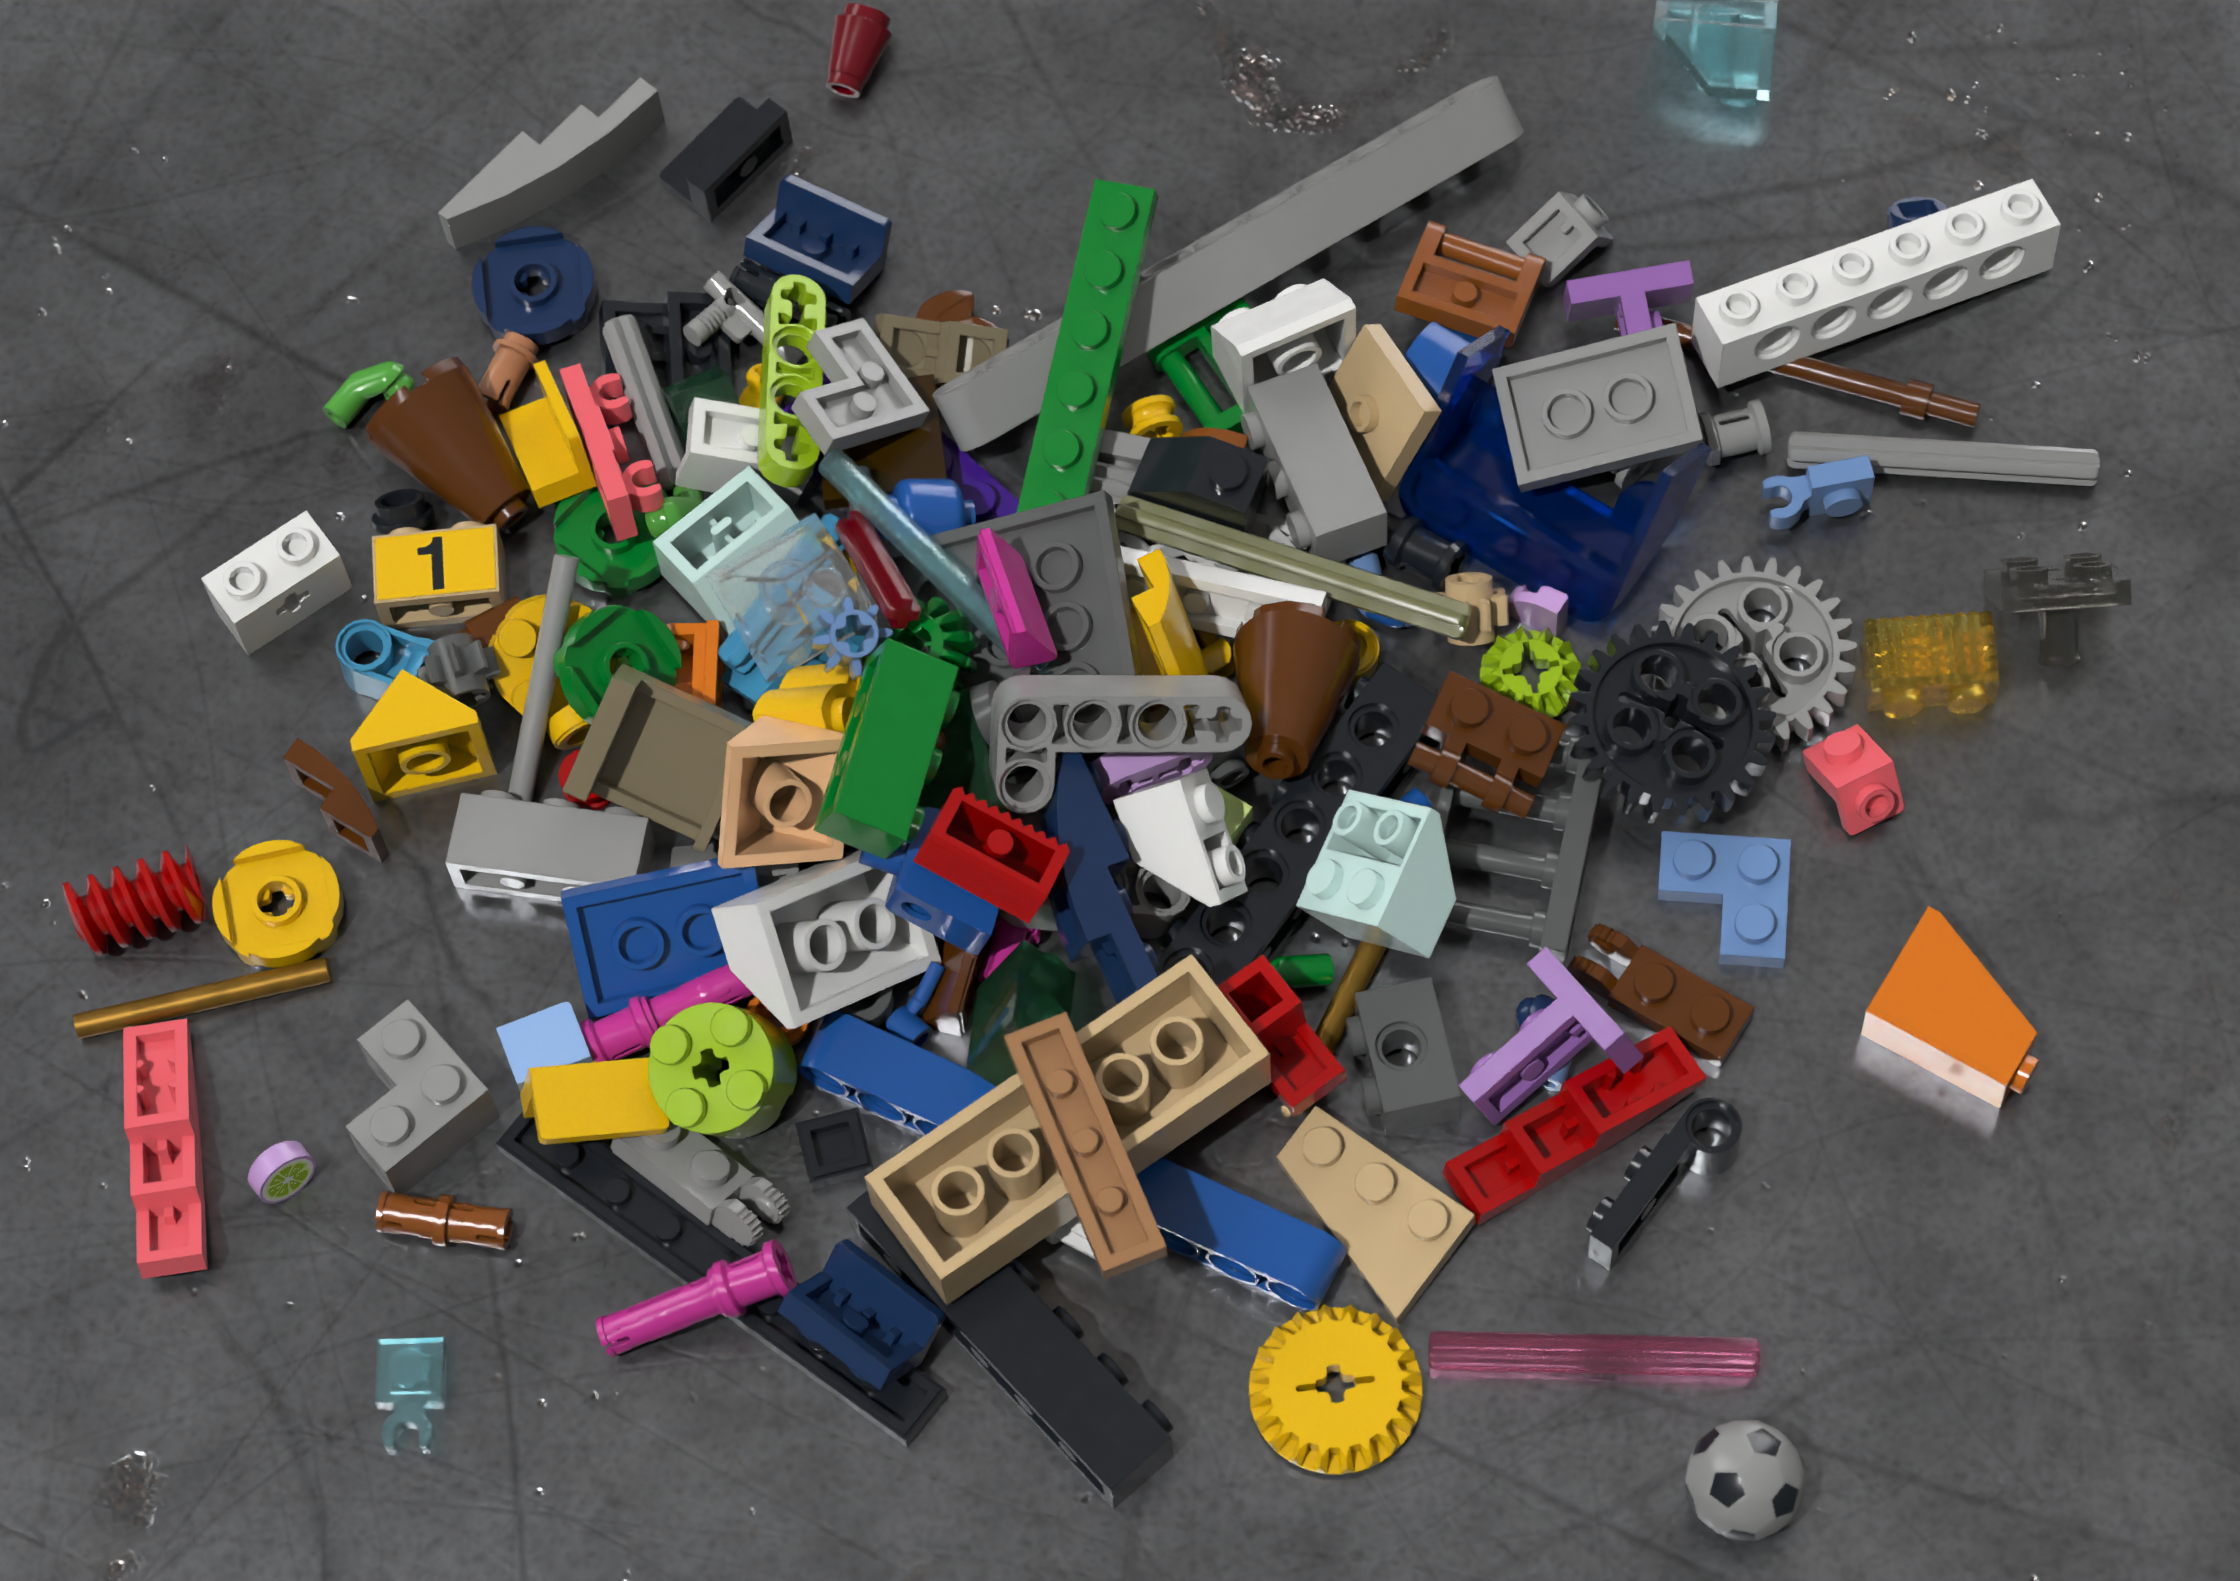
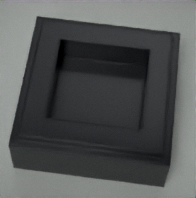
M858 1107L795 1123L812 1190L862 1178L874 1170Z

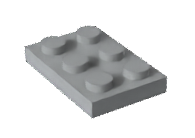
M1676 323L1492 369L1517 483L1521 493L1705 447Z

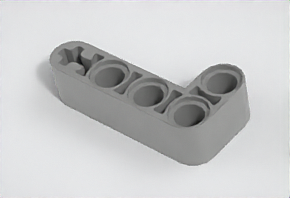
M1216 675L1013 676L1000 683L994 691L991 702L990 774L997 797L1003 806L1012 812L1031 813L1044 807L1052 797L1055 783L1056 752L1232 751L1241 746L1248 738L1252 727L1251 714L1236 684L1226 677ZM1033 704L1040 708L1035 718L1028 722L1017 723L1008 719L1013 709L1019 705ZM1097 704L1104 707V712L1093 722L1081 723L1074 720V715L1085 705ZM1162 704L1169 707L1167 714L1158 722L1145 723L1139 720L1142 711L1150 705ZM1190 705L1191 709H1186L1185 713L1184 706ZM1226 706L1228 708L1220 712L1219 720L1209 721V718L1216 716L1217 707ZM1026 765L1037 769L1034 777L1026 783L1014 784L1006 780L1008 774L1019 766Z

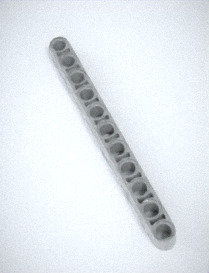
M1490 76L1468 85L1142 271L1119 367L1521 136L1524 130L1499 77ZM1062 317L954 378L932 394L961 451H968L982 446L1040 413Z

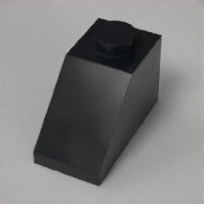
M1211 436L1150 438L1128 490V495L1248 533L1268 485L1269 458Z

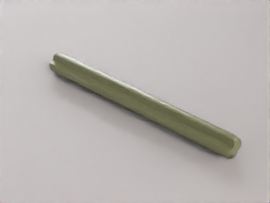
M1126 495L1123 496L1115 511L1118 531L1263 578L1327 592L1326 598L1433 633L1455 640L1462 639L1470 625L1472 607L1468 603L1148 500Z

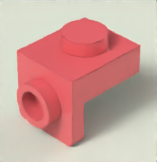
M1858 724L1844 731L1836 732L1825 740L1802 751L1806 770L1835 800L1842 827L1849 835L1862 832L1903 811L1904 802L1893 760Z

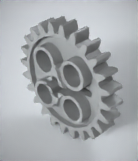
M1744 556L1741 572L1732 573L1724 560H1719L1716 578L1713 580L1699 569L1694 571V592L1677 584L1674 587L1673 602L1676 606L1661 604L1658 621L1666 620L1672 637H1680L1686 624L1692 623L1694 641L1698 642L1705 640L1713 631L1717 632V643L1723 647L1718 651L1721 654L1736 645L1741 648L1734 665L1738 669L1755 664L1758 667V671L1749 685L1751 688L1769 687L1771 692L1766 702L1759 708L1776 712V718L1771 728L1765 730V732L1776 737L1775 743L1782 752L1787 751L1790 732L1794 731L1800 738L1808 742L1812 739V719L1828 727L1832 722L1833 709L1830 705L1844 707L1848 690L1843 685L1853 684L1856 669L1855 666L1848 662L1855 660L1857 643L1845 640L1850 636L1852 621L1848 618L1835 619L1839 614L1841 602L1838 597L1820 602L1819 599L1823 587L1821 579L1811 582L1806 587L1799 584L1801 567L1797 565L1783 577L1777 575L1776 558H1770L1764 571L1759 572L1754 570L1750 556ZM1755 609H1764L1771 612L1776 618L1768 622H1758L1750 618L1747 613ZM1720 614H1728L1735 623V628ZM1652 626L1651 638L1655 636L1658 626ZM1742 645L1747 652V654L1743 656L1741 655ZM1760 655L1764 656L1763 665L1761 661L1758 659ZM1791 657L1806 660L1811 667L1803 671H1794L1787 668L1782 662ZM1654 675L1653 689L1658 691L1667 690L1668 685L1659 676ZM1770 682L1780 693L1786 696L1783 698L1776 696L1770 688ZM1710 702L1699 704L1702 712L1708 717L1714 719L1726 718L1723 709L1718 705Z

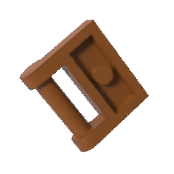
M1429 220L1396 296L1394 311L1431 323L1434 321L1443 327L1512 349L1534 293H1536L1541 282L1547 258L1528 253L1527 257L1524 258L1447 233V226ZM1439 256H1442V257H1445V258H1448V259H1451V260H1454V261H1457V262H1460V263H1463V264H1466V265H1462V264H1459V263H1456V262H1453V261H1450V260L1441 258V257H1439ZM1478 269H1482V270H1485V271H1488V272H1491V273H1494V274H1497V275H1500V276H1503V277H1506V278H1502V277H1499V276H1496V275H1493V274H1490V273H1487V272H1484V271H1481V270H1478Z

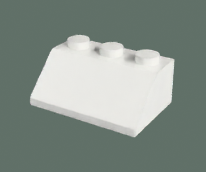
M858 848L843 853V859L826 860L711 908L731 972L787 1029L802 1026L925 972L931 961L942 964L934 935L893 914L885 907L893 874L860 864L861 850Z

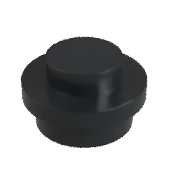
M400 489L386 493L376 499L374 503L376 512L372 516V524L376 532L386 535L395 529L403 527H414L425 531L424 527L434 520L435 515L433 506L425 501L422 491L417 489Z

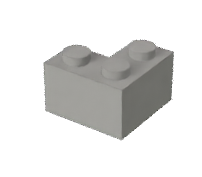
M408 999L357 1039L369 1067L390 1091L345 1127L358 1153L392 1192L405 1194L500 1117L486 1086Z

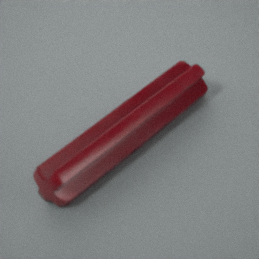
M858 510L850 511L846 519H838L835 532L883 616L888 619L892 628L906 629L909 621L919 619L921 607L874 526L868 521L864 512Z

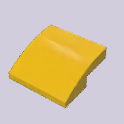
M1155 550L1138 558L1137 562L1149 590L1132 597L1131 600L1161 675H1209L1203 654L1161 550ZM1190 705L1184 706L1185 713L1186 709H1191Z

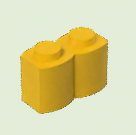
M866 661L862 663V672ZM826 664L796 666L786 673L779 689L769 690L758 699L752 713L753 720L755 722L763 715L844 733L861 676L858 680L853 681L849 675V668L839 665L828 674L824 671Z

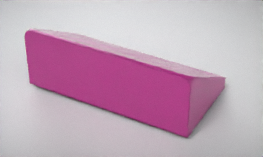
M980 529V534L977 536L975 568L1010 666L1013 665L1014 669L1055 660L1057 658V651L1022 556L992 529Z

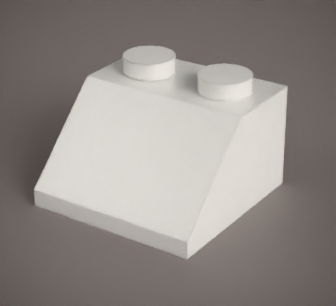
M1323 278L1309 285H1292L1280 292L1274 300L1255 308L1233 310L1226 314L1219 323L1211 326L1212 355L1243 414L1248 412V386L1316 363L1325 380L1334 377L1356 339V307L1349 296Z

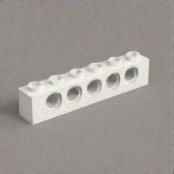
M2030 179L1696 297L1691 343L1717 388L2050 270L2053 267L2061 223L2034 180Z

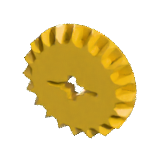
M1323 1304L1317 1311L1306 1313L1297 1311L1291 1320L1282 1326H1275L1271 1336L1262 1346H1259L1256 1359L1250 1370V1407L1260 1433L1279 1455L1289 1462L1312 1472L1348 1474L1359 1472L1381 1463L1403 1445L1416 1425L1421 1410L1422 1374L1414 1349L1409 1347L1398 1328H1392L1377 1313L1368 1314L1359 1311L1351 1304L1344 1308H1333ZM1331 1372H1340L1343 1382H1353L1355 1388L1345 1390L1344 1401L1339 1403L1331 1402L1329 1393L1317 1392L1316 1387L1327 1383V1374Z

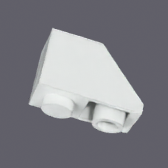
M1207 768L1138 789L1113 800L1120 823L1126 832L1129 850L1134 863L1209 907L1222 904L1248 891L1244 880L1246 874L1244 859L1239 849L1232 844L1224 820V799L1219 788L1212 783Z

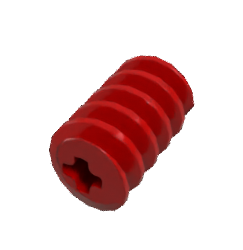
M185 844V862L179 865L168 850L161 852L160 871L155 873L143 858L137 859L136 874L133 880H129L119 866L112 867L111 887L104 888L94 874L87 875L86 895L80 896L69 882L62 883L67 906L79 939L83 943L86 941L97 956L107 954L108 934H111L122 948H126L132 945L133 926H136L146 940L156 938L157 918H160L171 932L181 930L182 910H185L196 924L203 923L206 920V897L197 867L187 844Z

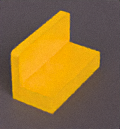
M545 360L533 364L544 398L498 415L538 508L597 486L578 430Z
M649 1057L532 1067L528 1070L520 1093L524 1118L535 1117L538 1140L544 1145L664 1134L669 1126L668 1117L658 1106L651 1091L648 1076Z

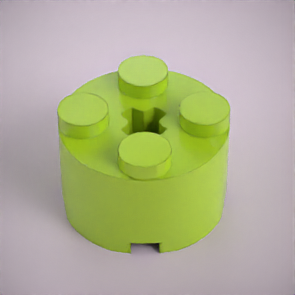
M710 1002L688 1007L672 1017L664 1026L658 1028L650 1042L651 1052L648 1076L652 1094L660 1109L673 1124L693 1132L726 1139H741L759 1134L772 1126L781 1115L780 1111L785 1105L788 1096L793 1094L797 1082L796 1058L786 1035L763 1016L732 1005ZM722 1060H727L729 1062V1069L720 1073L719 1082L717 1081V1070L722 1068Z

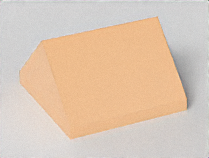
M763 715L727 742L717 863L722 869L843 859V842L813 831L843 737L842 732Z

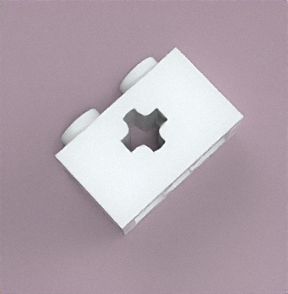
M307 510L201 578L215 611L248 656L353 588L340 554Z

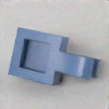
M1869 455L1807 466L1806 475L1787 477L1778 475L1764 480L1761 489L1762 499L1781 497L1789 503L1784 508L1770 510L1769 527L1772 529L1789 528L1798 522L1801 514L1806 509L1808 516L1826 513L1832 517H1842L1855 513L1863 506H1869L1875 478Z

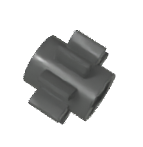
M468 633L450 634L435 640L429 645L427 649L428 655L423 657L426 666L417 669L419 679L471 709L483 704L490 698L491 693L489 689L494 687L492 678L501 675L493 647L482 648L481 641H474L473 636Z

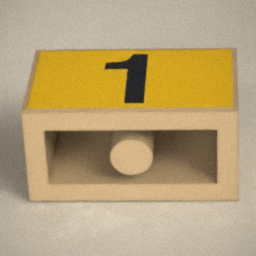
M464 521L448 529L423 531L419 528L403 527L395 529L387 535L372 536L374 604L382 625L393 629L463 623L508 600L506 555L497 524L485 525L477 521Z

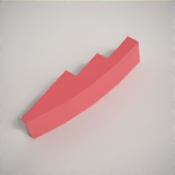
M186 1018L123 1028L124 1130L130 1143V1196L136 1210L138 1269L142 1279L206 1270L207 1243L202 1150L192 1043L188 1020Z

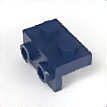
M787 174L780 181L776 207L746 236L743 256L786 276L802 275L810 278L820 286L826 296L850 304L884 269L892 222L880 214L792 174Z
M844 1239L835 1245L823 1271L787 1292L778 1310L781 1315L797 1326L804 1337L822 1345L848 1365L850 1371L856 1377L871 1383L879 1390H882L922 1363L945 1319V1314L942 1310L848 1239Z

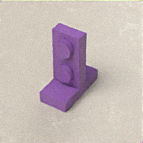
M1686 260L1567 280L1563 295L1567 322L1616 314L1620 336L1663 326L1659 311H1649V309L1689 302L1694 286L1690 261Z
M1547 947L1533 957L1527 965L1556 1000L1546 1009L1537 1010L1527 1017L1522 1023L1519 1032L1497 1052H1492L1482 1057L1473 1066L1470 1076L1458 1085L1494 1126L1592 1040L1624 1074L1644 1057L1621 1028Z

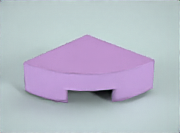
M1526 585L1517 586L1508 598L1509 616L1536 631H1542L1548 627L1551 633L1558 638L1567 624L1569 597L1567 594L1548 586H1541L1537 593L1529 592Z

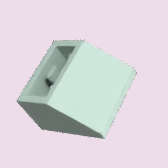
M747 466L655 539L653 545L661 575L706 622L707 620H719L724 640H726L808 534L791 508L750 466ZM831 568L816 585L813 592L830 587L837 581L836 575Z
M1348 790L1341 807L1334 816L1333 825L1319 856L1307 875L1306 884L1296 906L1348 938L1430 958L1456 901L1440 813L1429 807Z

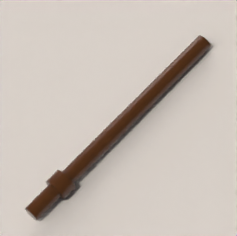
M1661 317L1663 326L1676 323L1682 348L1696 352L1691 343L1693 325ZM1616 319L1615 330H1618V331H1619L1618 323H1617V319ZM1804 357L1767 370V372L1899 407L1901 415L1923 421L1926 415L1974 428L1981 404L1935 392L1934 385L1910 378L1906 384L1811 357Z

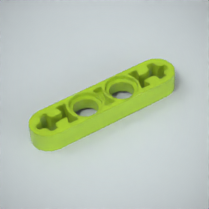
M787 275L775 282L764 310L757 461L764 477L773 484L782 487H796L804 484L810 478L820 452L819 447L798 417L784 412L779 408L775 400L776 397L781 395H790L797 398L799 392L823 386V370L807 349V345L815 331L825 329V294L816 282L802 275ZM789 300L798 302L799 311L803 312L798 324H789L792 318V303ZM782 346L799 348L807 356L808 363L802 365L791 364L780 356L778 348ZM786 437H794L791 456L796 462L786 460L785 452L781 450Z

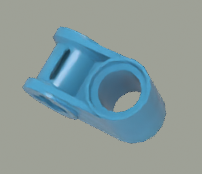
M362 619L351 622L341 630L337 636L335 648L344 680L350 689L358 694L380 700L401 669L419 678L417 669L426 666L423 657L428 655L427 649L434 640L415 637L382 625L374 620ZM376 651L381 653L380 657L370 664L362 665L353 662L363 652Z

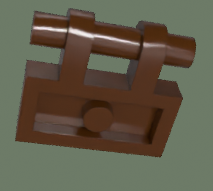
M1450 670L1421 730L1422 734L1443 743L1442 749L1438 751L1418 741L1407 764L1429 774L1428 782L1443 789H1446L1448 784L1482 799L1480 806L1496 814L1503 809L1525 819L1535 796L1512 786L1514 779L1517 778L1537 788L1545 775L1566 725ZM1462 753L1496 768L1493 776L1460 761Z

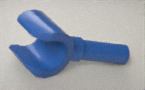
M931 961L908 1004L899 1007L889 1016L886 1022V1031L921 1048L926 1045L932 1036L933 1029L920 1016L927 1008L926 1005L946 969L945 967Z

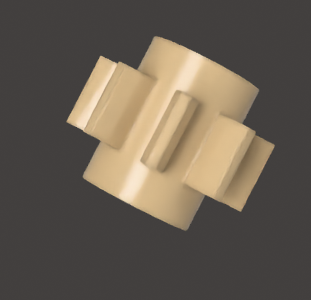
M1480 572L1453 574L1445 578V592H1434L1468 603L1472 607V616L1468 630L1462 639L1455 640L1447 637V641L1451 644L1460 646L1487 644L1495 640L1494 626L1509 625L1508 595H1505V588L1493 589V579L1489 574Z

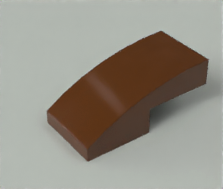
M297 738L283 756L293 782L324 800L319 808L330 833L382 863L389 852L376 821L361 794L331 761L316 749Z

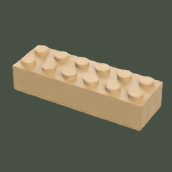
M1192 954L1075 1033L1136 1175L1271 1082L1269 1052ZM1017 1073L865 1176L871 1204L946 1305L1077 1216Z

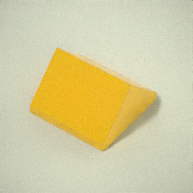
M401 669L350 739L352 752L373 802L497 774L495 762L477 712Z

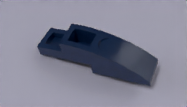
M1061 752L1055 762V783L1052 797L1042 807L1041 831H1044L1047 839L1056 837L1058 845L1067 843L1070 853L1048 894L1059 935L1070 962L1074 963L1094 955L1116 1004H1119L1160 976L1159 962L1152 947L1146 942L1142 943L1132 922L1133 909L1127 892L1120 884L1115 885L1113 881L1130 859L1128 855L1129 843L1122 824L1116 818L1111 819L1101 797L1102 784L1099 774L1090 761H1084L1081 752Z

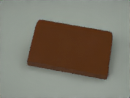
M994 930L978 956L968 953L943 939L940 940L938 951L942 961L941 966L946 969L926 1005L927 1008L920 1016L934 1031L962 1036V1033L966 1032L980 983L978 981V974L987 957Z

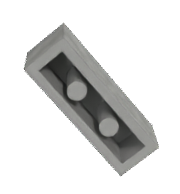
M1316 363L1248 386V412L1240 415L1244 435L1248 436L1247 442L1252 450L1261 448L1264 456L1269 458L1268 488L1275 500L1284 497L1290 513L1286 514L1287 526L1296 548L1303 549L1307 547L1309 553L1339 562L1387 545V511L1318 364Z
M485 790L481 792V795L461 793L445 864L453 884L457 888L562 902V890L650 872L656 841L649 818L642 817L624 807H608L603 812L580 809L575 803L564 799L549 798L545 799L543 803L520 801L515 796L503 791Z

